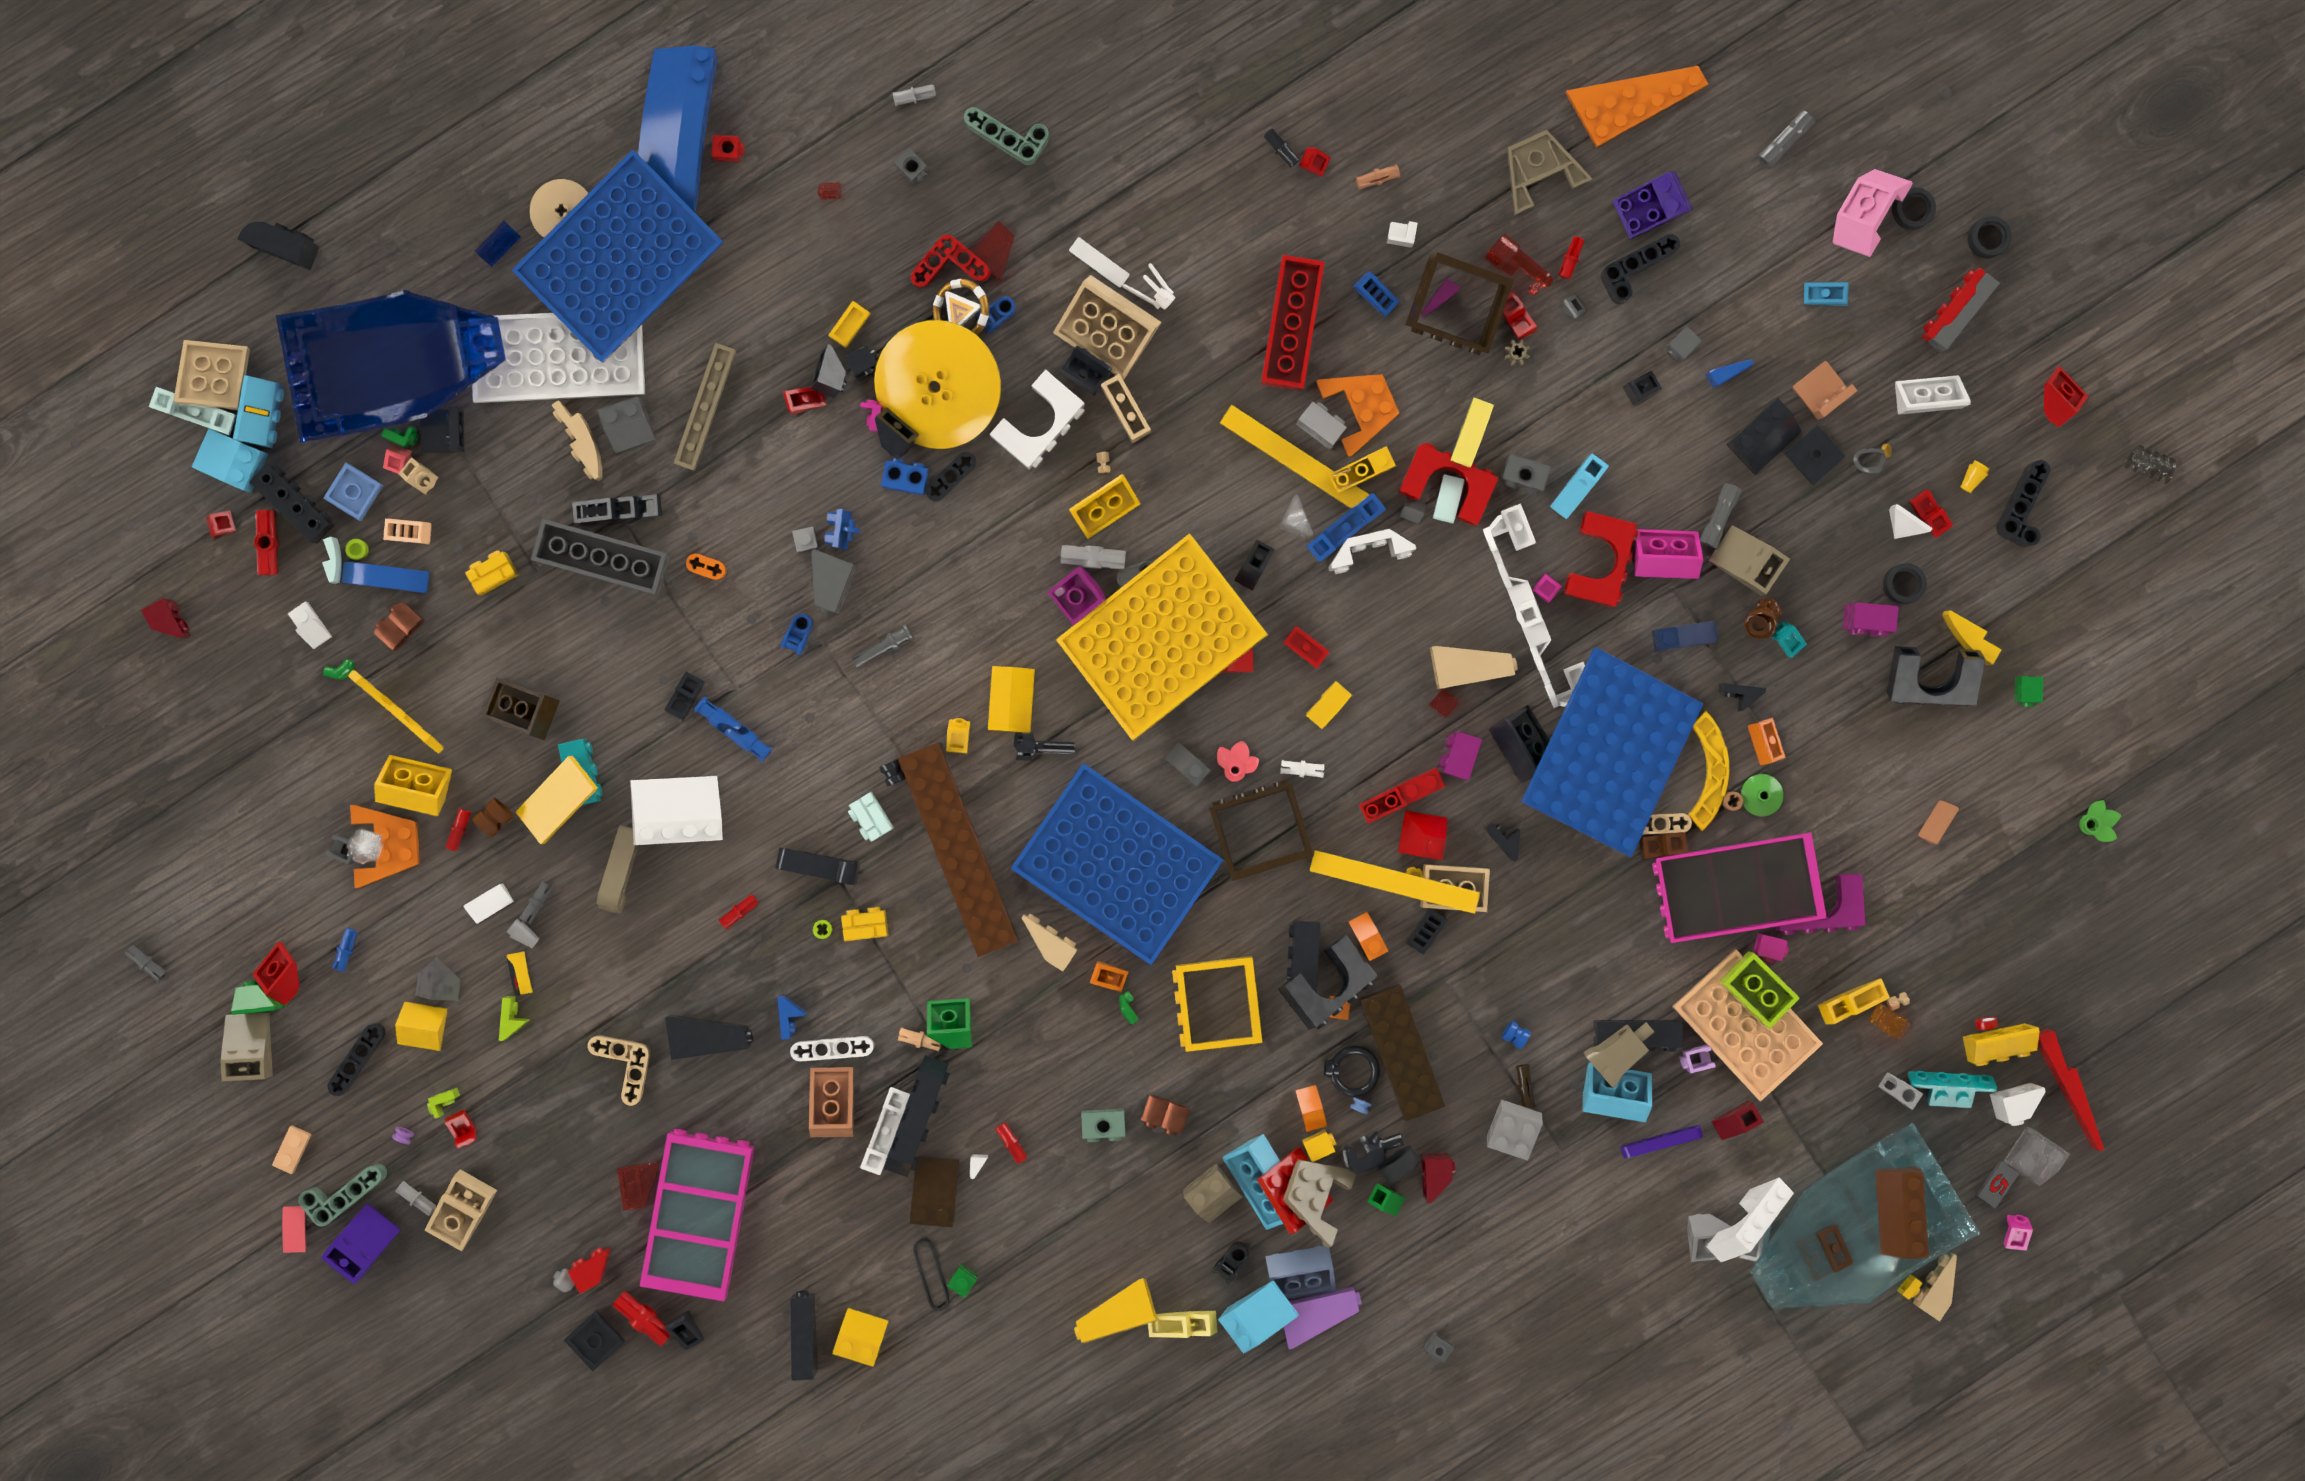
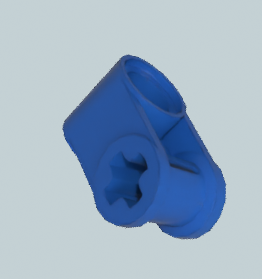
M1007 296L1001 297L989 306L988 318L992 323L990 324L987 320L985 326L987 334L992 333L1005 321L1013 317L1016 312V305L1011 298ZM1008 302L1011 304V310L1004 313L1000 310V307L1003 303ZM981 311L975 316L977 320H979Z
M807 614L796 615L785 633L780 647L789 648L800 656L805 649L814 625L812 617ZM802 617L808 621V626L803 630L798 626V620Z

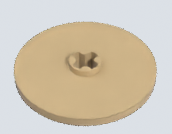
M567 179L552 180L542 185L534 194L530 204V218L536 231L542 237H545L588 192L578 183ZM561 206L567 210V213H563L562 217L557 213V210H561Z

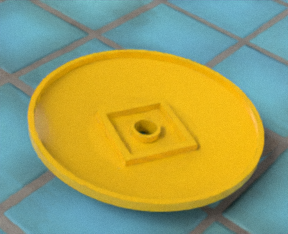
M929 320L906 327L887 343L876 366L875 393L879 405L883 407L882 411L888 408L918 433L919 436L914 443L920 446L946 449L969 442L989 425L999 405L1001 379L997 363L991 351L977 335L956 323ZM931 381H937L940 384L939 392L931 390Z

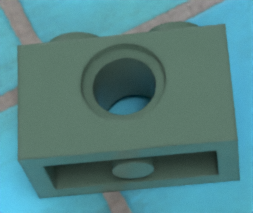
M1124 1108L1082 1110V1137L1087 1139V1142H1099L1100 1138H1108L1109 1141H1119L1121 1137H1125ZM1102 1120L1107 1121L1110 1125L1106 1131H1101L1097 1126Z

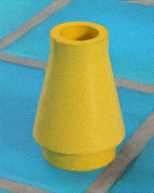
M1974 460L1972 464H1969L1960 488L1972 493L1988 476L1989 468Z

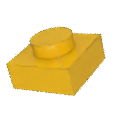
M1910 1274L1897 1291L1907 1299H1910L1919 1293L1920 1286L1923 1283Z

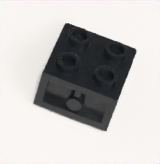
M455 406L449 407L447 410L420 411L421 452H465L464 410Z

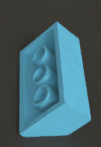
M1264 1134L1247 1141L1222 1158L1263 1226L1268 1230L1283 1224L1257 1179L1280 1160Z

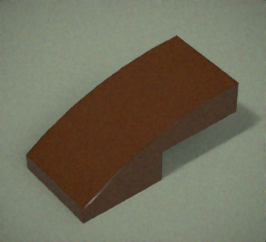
M1685 832L1640 838L1642 859L1688 853Z

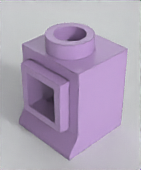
M1704 1044L1683 1050V1056L1680 1057L1682 1068L1687 1069L1689 1073H1694L1716 1067L1715 1063L1710 1059L1709 1051H1711V1047ZM1699 1053L1701 1062L1692 1064L1690 1055Z

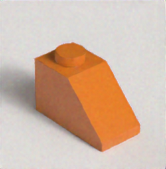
M1367 912L1348 921L1369 961L1388 952L1382 937Z

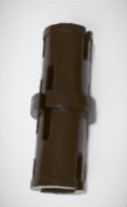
M1517 1065L1519 1081L1517 1088L1521 1094L1522 1107L1528 1109L1535 1108L1536 1104L1533 1094L1535 1086L1531 1081L1530 1065Z

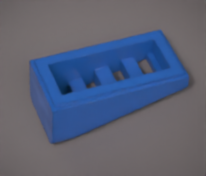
M1371 271L1366 272L1353 285V288L1384 317L1400 302ZM1369 280L1371 283L1364 289L1363 286ZM1376 286L1378 289L1370 295L1369 292ZM1382 292L1384 295L1377 302L1375 299ZM1389 298V303L1383 308L1381 305Z
M1752 359L1711 370L1705 376L1712 387L1717 388L1751 367L1754 362Z

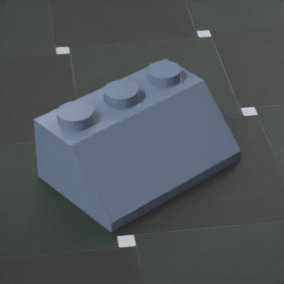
M1325 1246L1265 1256L1270 1282L1274 1281L1287 1299L1336 1291L1330 1249Z

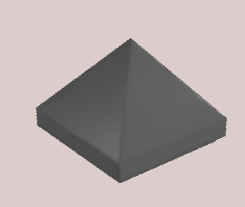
M1572 295L1563 301L1564 314L1577 318L1586 312L1576 295Z

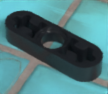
M969 452L959 454L926 487L927 497L935 502L941 501L975 468L976 459L974 455ZM963 457H965L966 459L970 457L971 466L968 467L967 465H965L961 469L964 472L961 475L960 472L953 466L957 464V466L960 467L963 463L961 459ZM948 471L956 472L957 479L955 482L949 483L945 480V474ZM939 479H942L943 483H944L946 486H949V488H948L947 490H945V488H944V486H943V487L939 490V492H940L941 495H940V496L934 495V496L932 497V496H931V494H932L931 488H932L933 486H934L935 488H938V487L941 485V483L938 482V480H939Z

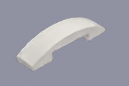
M890 1087L862 1161L861 1169L881 1175L910 1096L909 1093Z

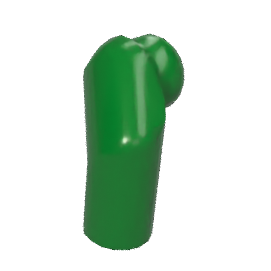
M346 659L338 668L325 666L323 675L344 680L352 670L354 671L355 663L350 659Z
M1126 991L1123 995L1119 996L1120 1010L1130 1024H1134L1139 1018L1129 1005L1134 998L1129 991Z

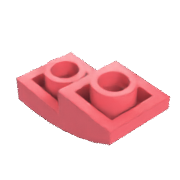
M301 1206L283 1207V1253L306 1252V1212Z

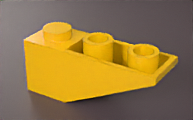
M1386 446L1329 474V477L1339 494L1397 466Z

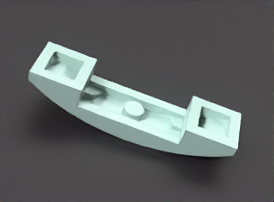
M158 387L155 388L149 405L150 408L230 435L237 415L218 408L176 404L174 402L175 393Z

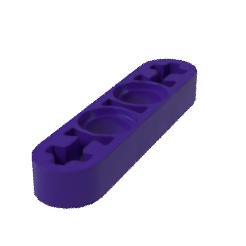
M1696 1125L1624 1144L1620 1148L1623 1158H1629L1700 1139L1703 1137L1701 1126Z

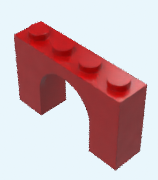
M1425 442L1424 445L1420 443L1398 493L1418 501L1432 473L1442 469L1452 470L1464 479L1466 485V496L1456 519L1476 527L1487 506L1498 477H1495V473L1483 468V470L1475 468L1474 463H1472L1470 468L1451 461L1452 453L1447 451L1441 453L1436 450V446Z
M1586 511L1583 514L1579 534L1607 542L1614 551L1615 564L1610 574L1602 579H1593L1573 573L1568 574L1563 595L1611 608L1616 607V604H1620L1623 594L1620 591L1621 584L1626 582L1628 571H1625L1627 562L1630 563L1633 556V550H1630L1632 542H1636L1638 536L1637 524Z

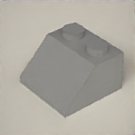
M1312 402L1298 419L1296 425L1330 450L1347 428L1344 426L1345 421L1337 415L1333 417L1327 413L1328 409L1320 402L1317 404Z

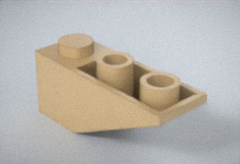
M1024 914L1022 920L1044 959L1056 968L1064 971L1077 951V948L1074 947L1076 943L1067 937L1063 940L1057 936L1058 931L1049 925L1046 928L1039 924L1040 919L1034 915L1029 914L1026 916Z
M1949 1250L1940 1256L1938 1266L1928 1274L1926 1284L1920 1289L1913 1301V1304L1938 1321L1942 1319L1952 1304L1957 1255Z

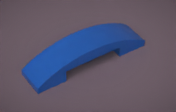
M1371 493L1306 546L1316 559L1321 562L1348 538L1383 513L1386 508L1377 496Z
M344 562L341 583L427 593L430 572Z

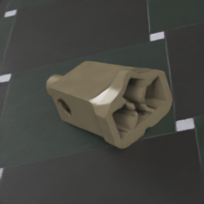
M1647 1022L1635 1032L1628 1025H1625L1601 1044L1591 1047L1583 1053L1614 1088L1619 1083L1622 1075L1649 1051L1643 1041L1652 1035L1654 1030Z

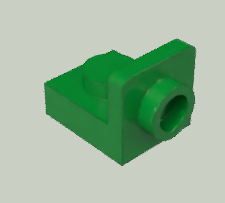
M409 426L405 434L395 428H392L391 431L384 428L381 436L410 449L411 445L414 446L418 440V430Z

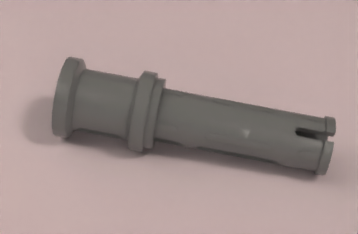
M904 624L903 628L892 634L888 633L885 639L851 658L857 669L891 650H899L901 645L908 641L913 642L915 638L909 627Z

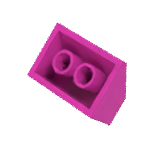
M1637 529L1638 536L1633 546L1635 576L1699 579L1703 555L1698 531Z

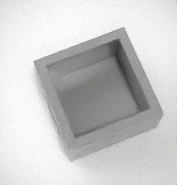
M1501 1100L1487 1134V1147L1528 1161L1543 1124L1542 1113Z

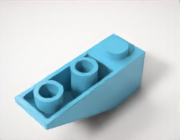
M1593 453L1588 455L1550 507L1567 519L1597 483L1609 465Z

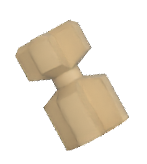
M1109 452L1096 453L1097 462L1101 463V466L1098 467V473H1109L1111 471L1110 466L1106 465L1110 461Z
M1905 992L1900 993L1898 999L1893 996L1886 1000L1891 1011L1900 1008V1003L1904 1006L1910 1003V999Z

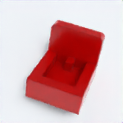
M465 1110L445 1118V1124L455 1138L456 1148L468 1146L476 1140L477 1128Z

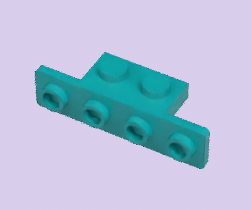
M1924 1071L1908 1072V1078L1913 1088H1930L1927 1098L1929 1106L1971 1108L1976 1091H1997L1993 1076Z

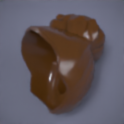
M1762 598L1757 602V607L1747 615L1744 621L1745 630L1750 637L1765 639L1774 634L1777 628V619L1782 615L1778 602L1768 598Z

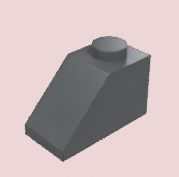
M1179 742L1165 757L1170 764L1195 786L1211 771Z

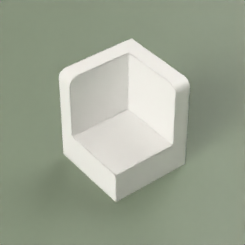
M1409 221L1407 225L1391 222L1387 243L1412 248L1417 223Z

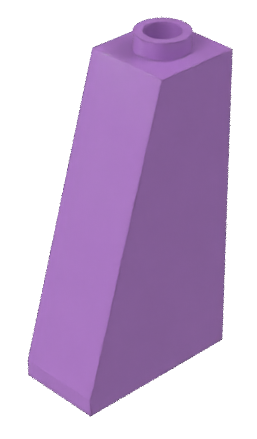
M1348 1287L1289 1301L1299 1315L1284 1326L1288 1348L1293 1349L1359 1312L1358 1305L1362 1304L1359 1292H1355L1353 1287Z

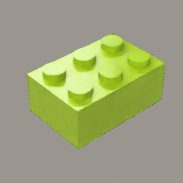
M1750 951L1718 981L1764 1027L1769 1029L1800 999L1755 953Z

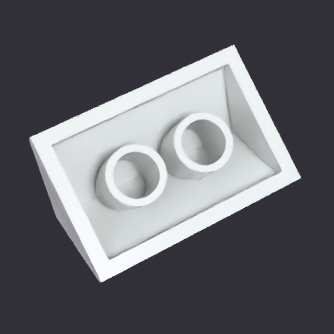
M1959 375L1895 382L1898 415L1961 409L1971 403Z

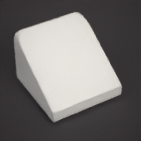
M973 1154L971 1156V1179L976 1177L987 1160L988 1155Z

